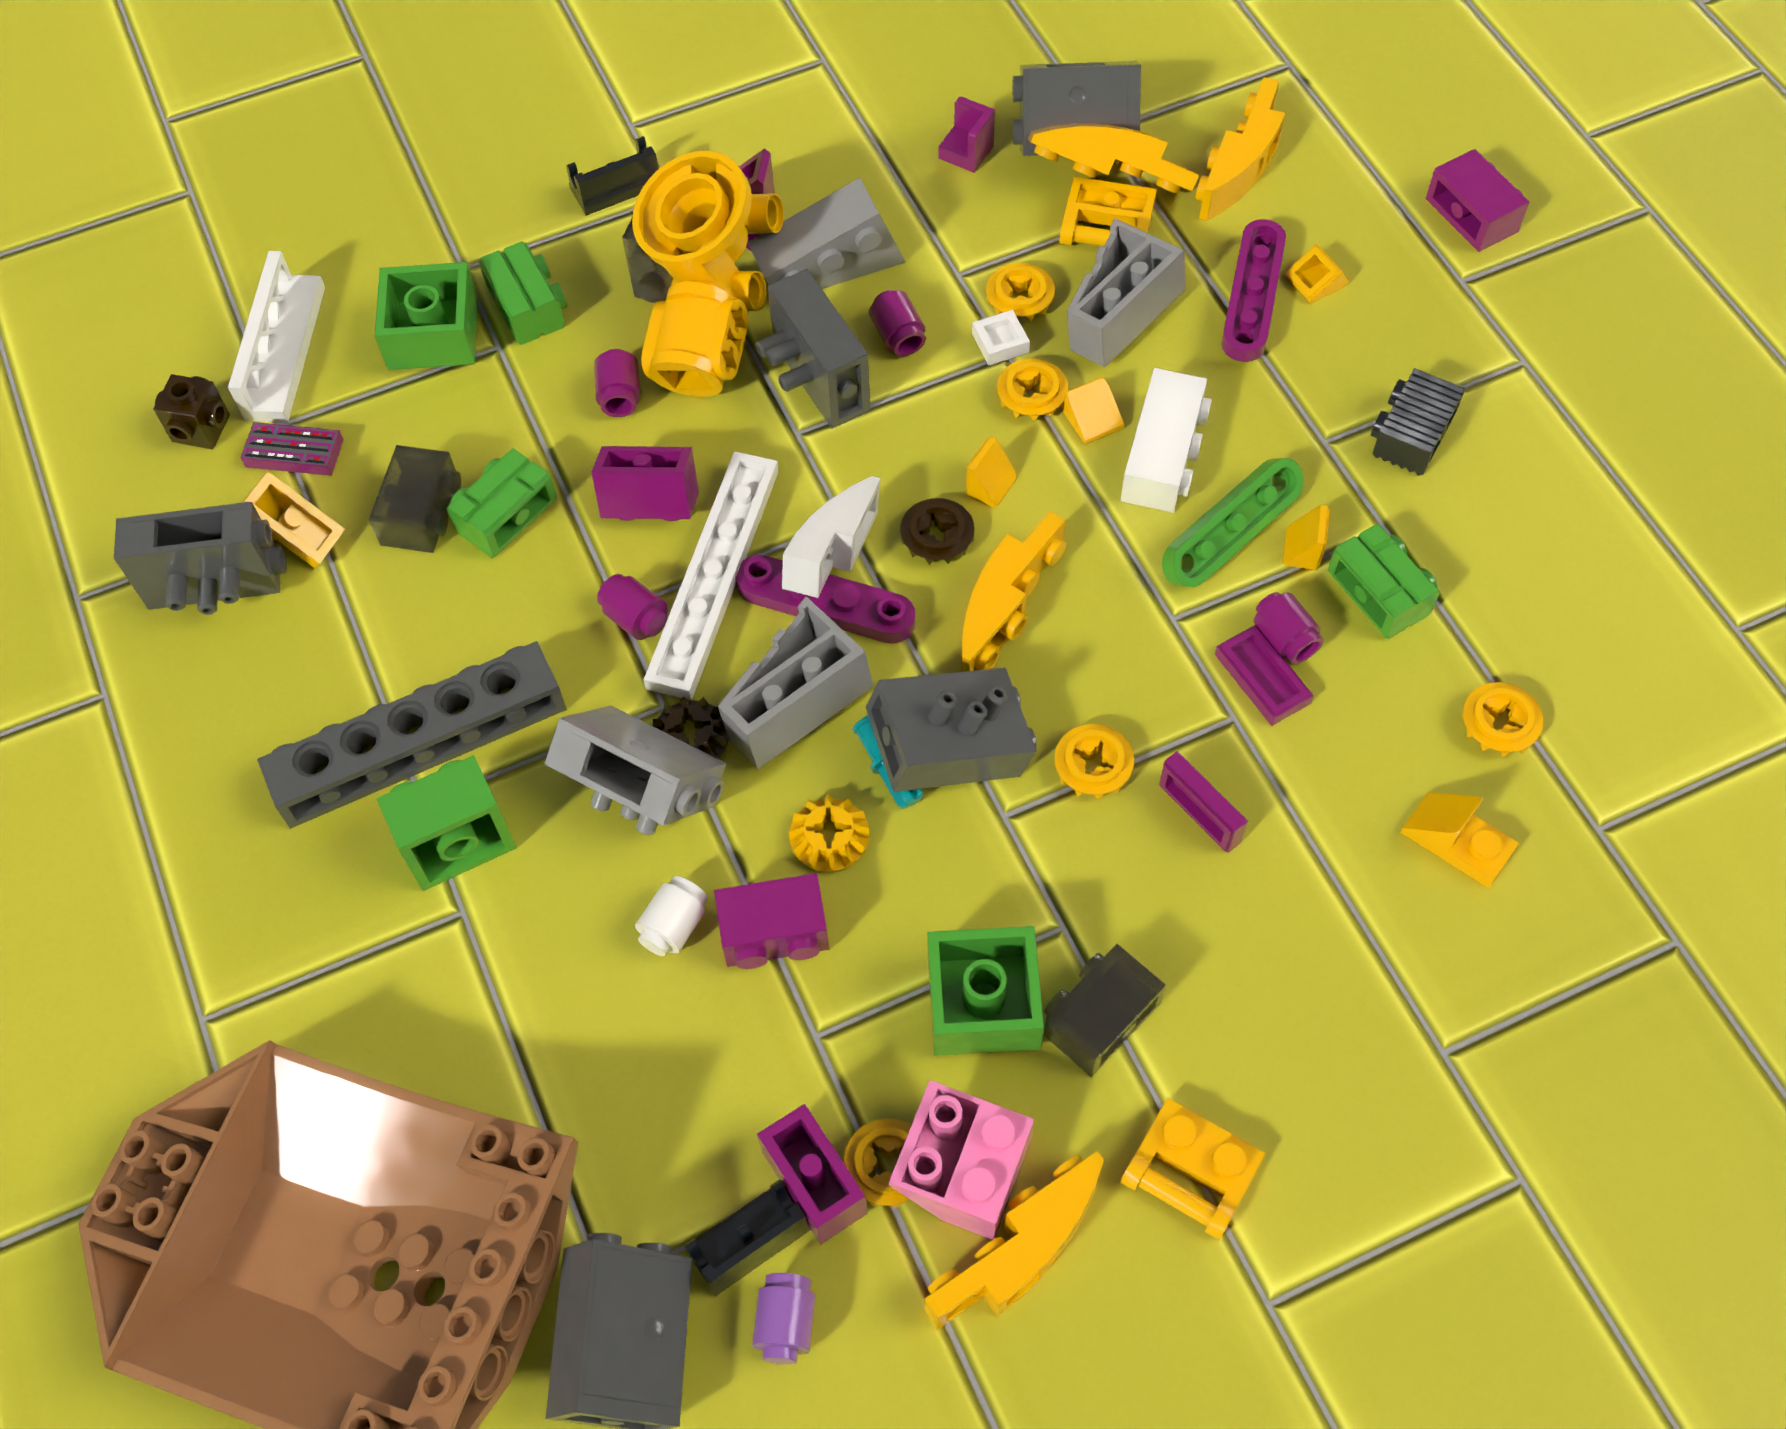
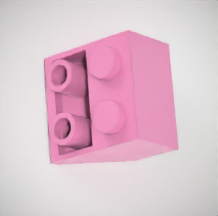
M929 1080L889 1180V1186L942 1221L993 1240L996 1238L1032 1140L1034 1119Z

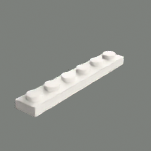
M734 451L643 681L646 690L679 698L684 696L692 701L734 591L736 576L741 562L746 559L779 472L778 461Z

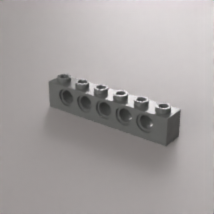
M535 641L526 646L511 648L504 655L481 665L466 667L457 675L436 684L421 686L412 694L391 703L376 705L365 714L346 722L326 726L319 733L301 741L281 745L274 749L272 753L258 758L257 761L274 805L291 829L567 710L558 683L538 642ZM512 688L507 693L498 694L503 689ZM467 707L460 713L452 714L458 708ZM421 726L417 731L406 734L410 729ZM374 746L370 751L359 754L363 749ZM327 766L323 771L313 774L318 768Z

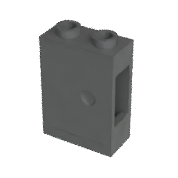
M1137 61L1020 65V75L1013 76V102H1020V119H1013V145H1020V151L1023 156L1038 155L1034 153L1036 145L1028 140L1029 135L1033 130L1049 126L1072 123H1098L1140 131L1141 64Z
M808 269L792 276L784 277L778 282L767 286L773 334L757 341L756 349L761 357H767L771 365L776 366L786 361L790 367V371L779 375L778 380L781 388L788 392L802 385L832 429L871 411L868 353Z
M252 502L116 519L114 560L148 610L168 607L171 610L179 611L184 609L186 605L197 604V610L200 613L211 615L217 611L218 601L233 604L239 598L280 593V574H285L287 570L285 553L281 546H275L268 520H261Z
M1006 668L879 680L865 707L893 792L1020 777L1037 752L1035 734L1027 726L1021 710L1020 694L1017 688L1012 686Z
M588 1234L587 1241L563 1249L545 1419L615 1429H671L680 1427L692 1258L670 1254L671 1247L666 1244L640 1243L633 1247L621 1244L622 1237L616 1234Z

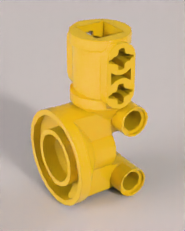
M694 151L667 162L643 186L636 200L632 216L633 232L639 246L653 261L662 265L673 277L666 300L657 301L651 312L641 356L644 374L648 379L655 381L670 391L694 397L715 396L721 393L724 380H732L736 376L748 328L747 311H759L764 307L766 283L762 273L759 271H739L734 264L746 248L748 234L778 233L782 228L784 220V209L780 197L776 193L752 194L749 182L738 165L728 156L718 152Z

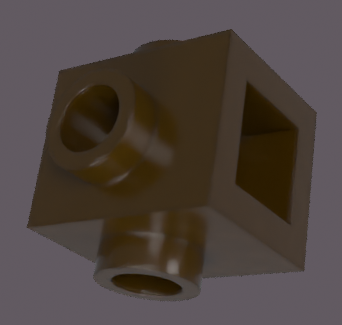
M171 374L163 391L158 393L153 408L172 442L212 450L230 417V413L213 381L199 376L185 377Z

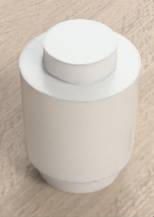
M673 876L669 884L663 883L635 924L636 930L641 934L638 938L640 944L659 956H665L667 952L678 954L705 913L703 906L708 899L706 893L693 882L680 876Z

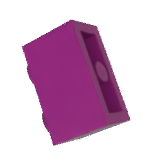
M1476 149L1436 167L1425 198L1478 252L1518 233L1530 203L1522 192L1516 189Z
M602 446L591 471L600 518H618L624 521L634 519H663L666 521L691 519L699 495L692 447Z
M817 873L714 890L722 949L727 967L737 966L741 969H754L765 965L768 960L789 957L792 960H806L817 956L820 951L830 950Z
M805 1104L757 1133L764 1157L778 1179L784 1184L794 1204L797 1203L805 1214L807 1224L820 1245L868 1214L864 1193Z

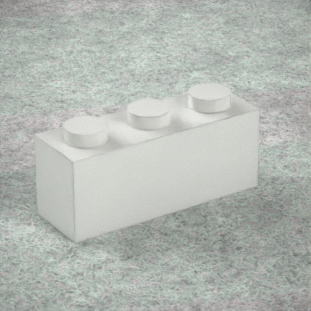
M1154 368L1126 466L1120 501L1174 513L1179 495L1188 497L1194 470L1186 468L1188 459L1197 461L1203 434L1196 433L1197 424L1206 426L1212 399L1204 397L1207 384L1206 378Z

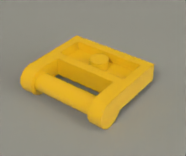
M1074 176L1061 226L1059 244L1072 246L1073 242L1096 246L1105 245L1110 236V230L1077 225V221L1111 226L1114 218L1148 233L1157 189Z
M1167 1097L1138 1151L1128 1165L1120 1183L1134 1191L1140 1187L1206 1226L1205 1233L1220 1241L1266 1153ZM1156 1158L1223 1197L1218 1207L1149 1168L1153 1159Z

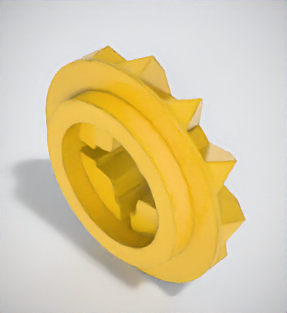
M1027 263L1008 264L997 269L989 277L986 285L987 304L994 306L996 315L1013 310L1016 317H1026L1031 322L1037 313L1046 315L1050 303H1054L1055 285L1050 275L1035 265ZM1013 291L1017 293L1028 291V297L1026 298L1020 295L1016 298H1012Z
M1040 359L1019 360L1007 366L998 378L997 395L1000 398L1002 409H1011L1015 418L1021 415H1028L1035 421L1039 415L1044 414L1052 418L1058 407H1064L1065 394L1068 392V382L1063 372L1050 362ZM1038 382H1040L1039 393H1034L1031 397L1026 398L1025 390H1031L1033 386L1036 387Z
M1501 682L1488 683L1472 691L1465 701L1460 719L1465 722L1467 727V738L1474 737L1480 742L1482 751L1487 749L1500 751L1502 757L1510 752L1519 751L1523 754L1538 740L1543 729V714L1536 700L1525 690L1515 685ZM1506 708L1510 709L1507 724L1502 729L1495 730L1493 725L1494 717L1504 713Z
M1085 724L1073 728L1060 739L1055 750L1054 767H1056L1060 776L1061 784H1067L1073 788L1077 796L1084 793L1094 795L1099 800L1104 794L1110 792L1118 794L1121 787L1127 780H1130L1134 767V754L1127 739L1115 729L1100 724ZM1099 749H1102L1101 764L1104 767L1097 766L1094 772L1091 771L1090 774H1086V761L1082 758L1091 759L1094 754L1098 753Z
M829 794L824 799L814 802L808 799L805 807L798 813L793 814L790 831H788L790 845L795 856L809 868L823 872L840 871L856 863L865 853L870 838L869 826L864 811H860L855 807L849 798L845 800L834 799ZM827 818H831L832 822H834L835 829L843 830V832L835 833L834 840L831 841L832 848H827V842L824 841L822 833H815V831L823 830Z
M883 1118L871 1121L859 1128L846 1146L843 1163L864 1193L866 1201L873 1207L882 1205L897 1208L902 1203L910 1200L889 1186L891 1173L886 1171L880 1176L878 1174L874 1176V1171L878 1167V1160L873 1147L879 1153L883 1152L888 1157L893 1156L895 1153L899 1154L911 1128V1124L902 1120Z

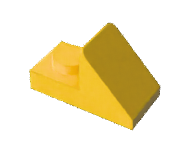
M269 471L265 473L244 500V502L253 503L261 520H268L273 542L277 540L313 568L322 562L345 530V528Z
M1428 792L1402 827L1400 833L1489 889L1519 843L1475 816L1483 798L1471 795Z

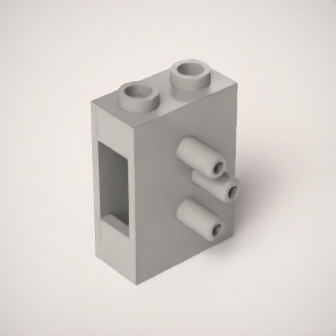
M613 706L559 718L544 763L593 789L594 793L590 804L594 809L607 811L612 800L622 804L620 811L622 817L631 821L638 819L636 829L644 835L654 834L658 823L664 826L713 807L723 791L724 782L721 780L726 766V763Z

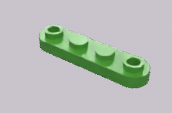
M1274 458L1262 463L1166 548L1162 558V569L1166 579L1171 584L1181 587H1196L1206 581L1299 497L1303 488V474L1299 465L1289 458ZM1273 477H1274V480H1275L1274 486L1272 485V479H1273Z

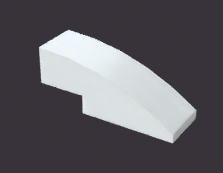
M871 476L850 486L826 502L808 518L795 533L783 553L782 589L818 598L832 567L851 572L878 513L880 478Z

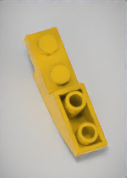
M1263 77L1258 93L1250 92L1244 111V117L1248 118L1247 122L1240 120L1236 132L1226 130L1220 147L1212 146L1206 168L1207 171L1211 172L1209 176H1201L1195 200L1202 201L1199 219L1208 221L1236 203L1254 186L1271 162L1280 141L1285 117L1284 112L1274 110L1279 85L1278 80Z
M1098 123L1055 125L1033 130L1028 138L1031 143L1036 145L1034 153L1057 162L1059 155L1075 161L1072 169L1093 178L1096 177L1098 171L1109 175L1115 159L1120 161L1117 167L1119 170L1138 178L1141 177L1143 171L1158 177L1156 181L1157 186L1176 194L1179 193L1181 187L1193 191L1199 177L1194 171L1162 158L1168 144L1165 140L1142 131L1121 126Z
M1050 511L1024 542L1007 533L991 554L972 591L965 615L962 634V672L992 669L999 657L1000 648L1008 639L1015 640L1025 628L1028 616L1025 615L1026 598L1035 589L1043 569L1048 564L1054 566L1065 551L1067 543L1064 541L1065 520Z
M1098 1151L1085 1160L1080 1155H1076L1064 1162L1053 1173L1056 1180L1040 1191L1035 1186H1031L1020 1192L1008 1203L1007 1206L1011 1211L1005 1215L1004 1229L1011 1239L1006 1242L1002 1236L991 1240L974 1255L978 1261L961 1274L953 1268L939 1276L928 1286L927 1289L931 1294L924 1298V1309L937 1330L983 1298H985L998 1317L1022 1298L1046 1274L1074 1236L1091 1203L1104 1162Z

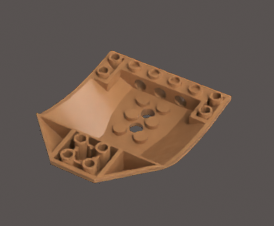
M269 1040L134 1118L78 1223L104 1367L264 1429H477L511 1383L556 1274L578 1141L570 1136L481 1113L409 1091L296 1052ZM388 1261H397L399 1265L397 1281L389 1289L377 1291L374 1280L378 1269ZM444 1278L445 1290L442 1297L435 1304L426 1306L425 1295L427 1289L434 1281Z

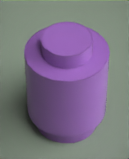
M771 1273L766 1275L765 1287L758 1290L752 1342L754 1349L763 1351V1361L775 1364H796L798 1355L810 1352L815 1294L810 1292V1278L790 1273Z

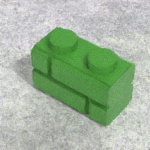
M521 241L504 248L502 253L498 250L480 257L478 262L485 285L517 343L522 345L539 338L542 333L547 335L563 328L565 322L561 309L567 307V302L559 284H549L547 279H550L551 275L541 254L533 256L527 243Z
M512 448L501 459L495 458L491 460L485 467L483 475L469 488L464 487L458 490L446 509L457 533L471 544L474 543L478 549L489 557L494 558L557 499V494L549 473L536 463H531L527 457Z
M1378 523L1361 532L1358 537L1354 536L1338 545L1333 552L1327 570L1387 639L1404 631L1409 625L1412 626L1428 617L1440 594L1434 576L1427 569H1419L1407 556V549L1403 541L1396 535L1389 536Z

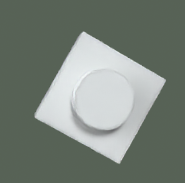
M1013 310L972 322V335L988 366L1029 353L1030 341Z

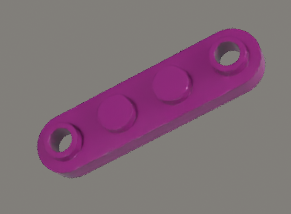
M1267 219L1252 221L1244 228L1221 342L1222 349L1227 356L1240 362L1258 359L1265 351L1286 233L1278 223Z
M754 555L743 560L736 576V584L740 596L747 602L797 616L799 614V604L807 597L842 630L890 644L906 640L915 629V608L908 598L897 593L829 574L818 598L782 589L783 560L766 555ZM756 573H765L762 577L752 576ZM892 610L898 612L899 614H897L896 616H887L884 613Z

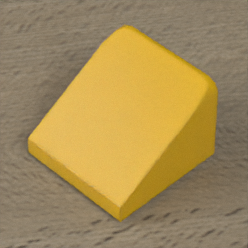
M1318 244L1314 245L1283 273L1310 304L1343 288L1349 283L1343 271Z
M1104 377L1074 388L1065 394L1063 413L1084 444L1124 429L1125 424Z
M992 436L987 438L967 466V495L991 507H997L1016 481L1017 476L997 438Z
M1328 505L1316 507L1287 527L1282 560L1284 565L1316 570L1320 566L1327 544L1330 515Z

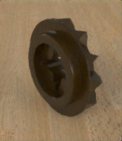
M931 498L918 502L905 513L901 521L902 544L907 546L912 558L916 556L925 558L929 565L934 560H945L949 564L953 557L957 555L965 556L968 546L971 542H974L975 527L970 513L962 505L949 499ZM931 521H934L935 526H938L941 532H945L943 542L937 540L934 535H930Z
M684 696L679 703L672 706L665 704L661 715L657 719H653V727L690 745L684 733H681L684 731L685 720L690 719L694 727L699 729L695 733L696 738H694L695 745L693 747L717 759L723 754L728 745L729 738L718 706L715 707L709 704L704 697L699 701H691Z

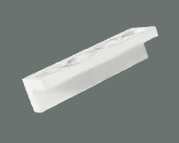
M268 251L228 385V389L245 421L288 423L325 290L321 276L291 275L281 251Z

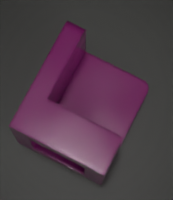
M960 96L954 103V126L939 145L938 159L975 173L994 147L995 109Z

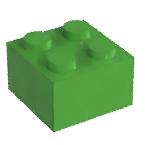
M458 262L380 268L374 336L387 369L398 370L475 364L478 295L468 263Z
M474 755L464 760L450 761L441 766L437 772L414 782H403L395 786L389 793L376 798L395 843L422 891L517 849Z
M1024 926L927 932L934 1056L1041 1050L1044 1023L1035 927Z

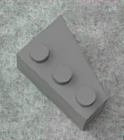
M860 177L783 221L782 228L778 233L760 234L747 242L769 285L778 282L784 277L792 276L808 269L821 289L905 263L900 250Z
M1114 218L1110 226L1108 240L1104 246L1099 247L1096 253V263L1091 273H1086L1067 310L1070 350L1105 368L1185 291L1184 250Z
M807 597L799 604V614L787 629H779L772 638L773 646L759 663L753 662L718 705L729 741L757 769L763 767L873 687L866 651Z

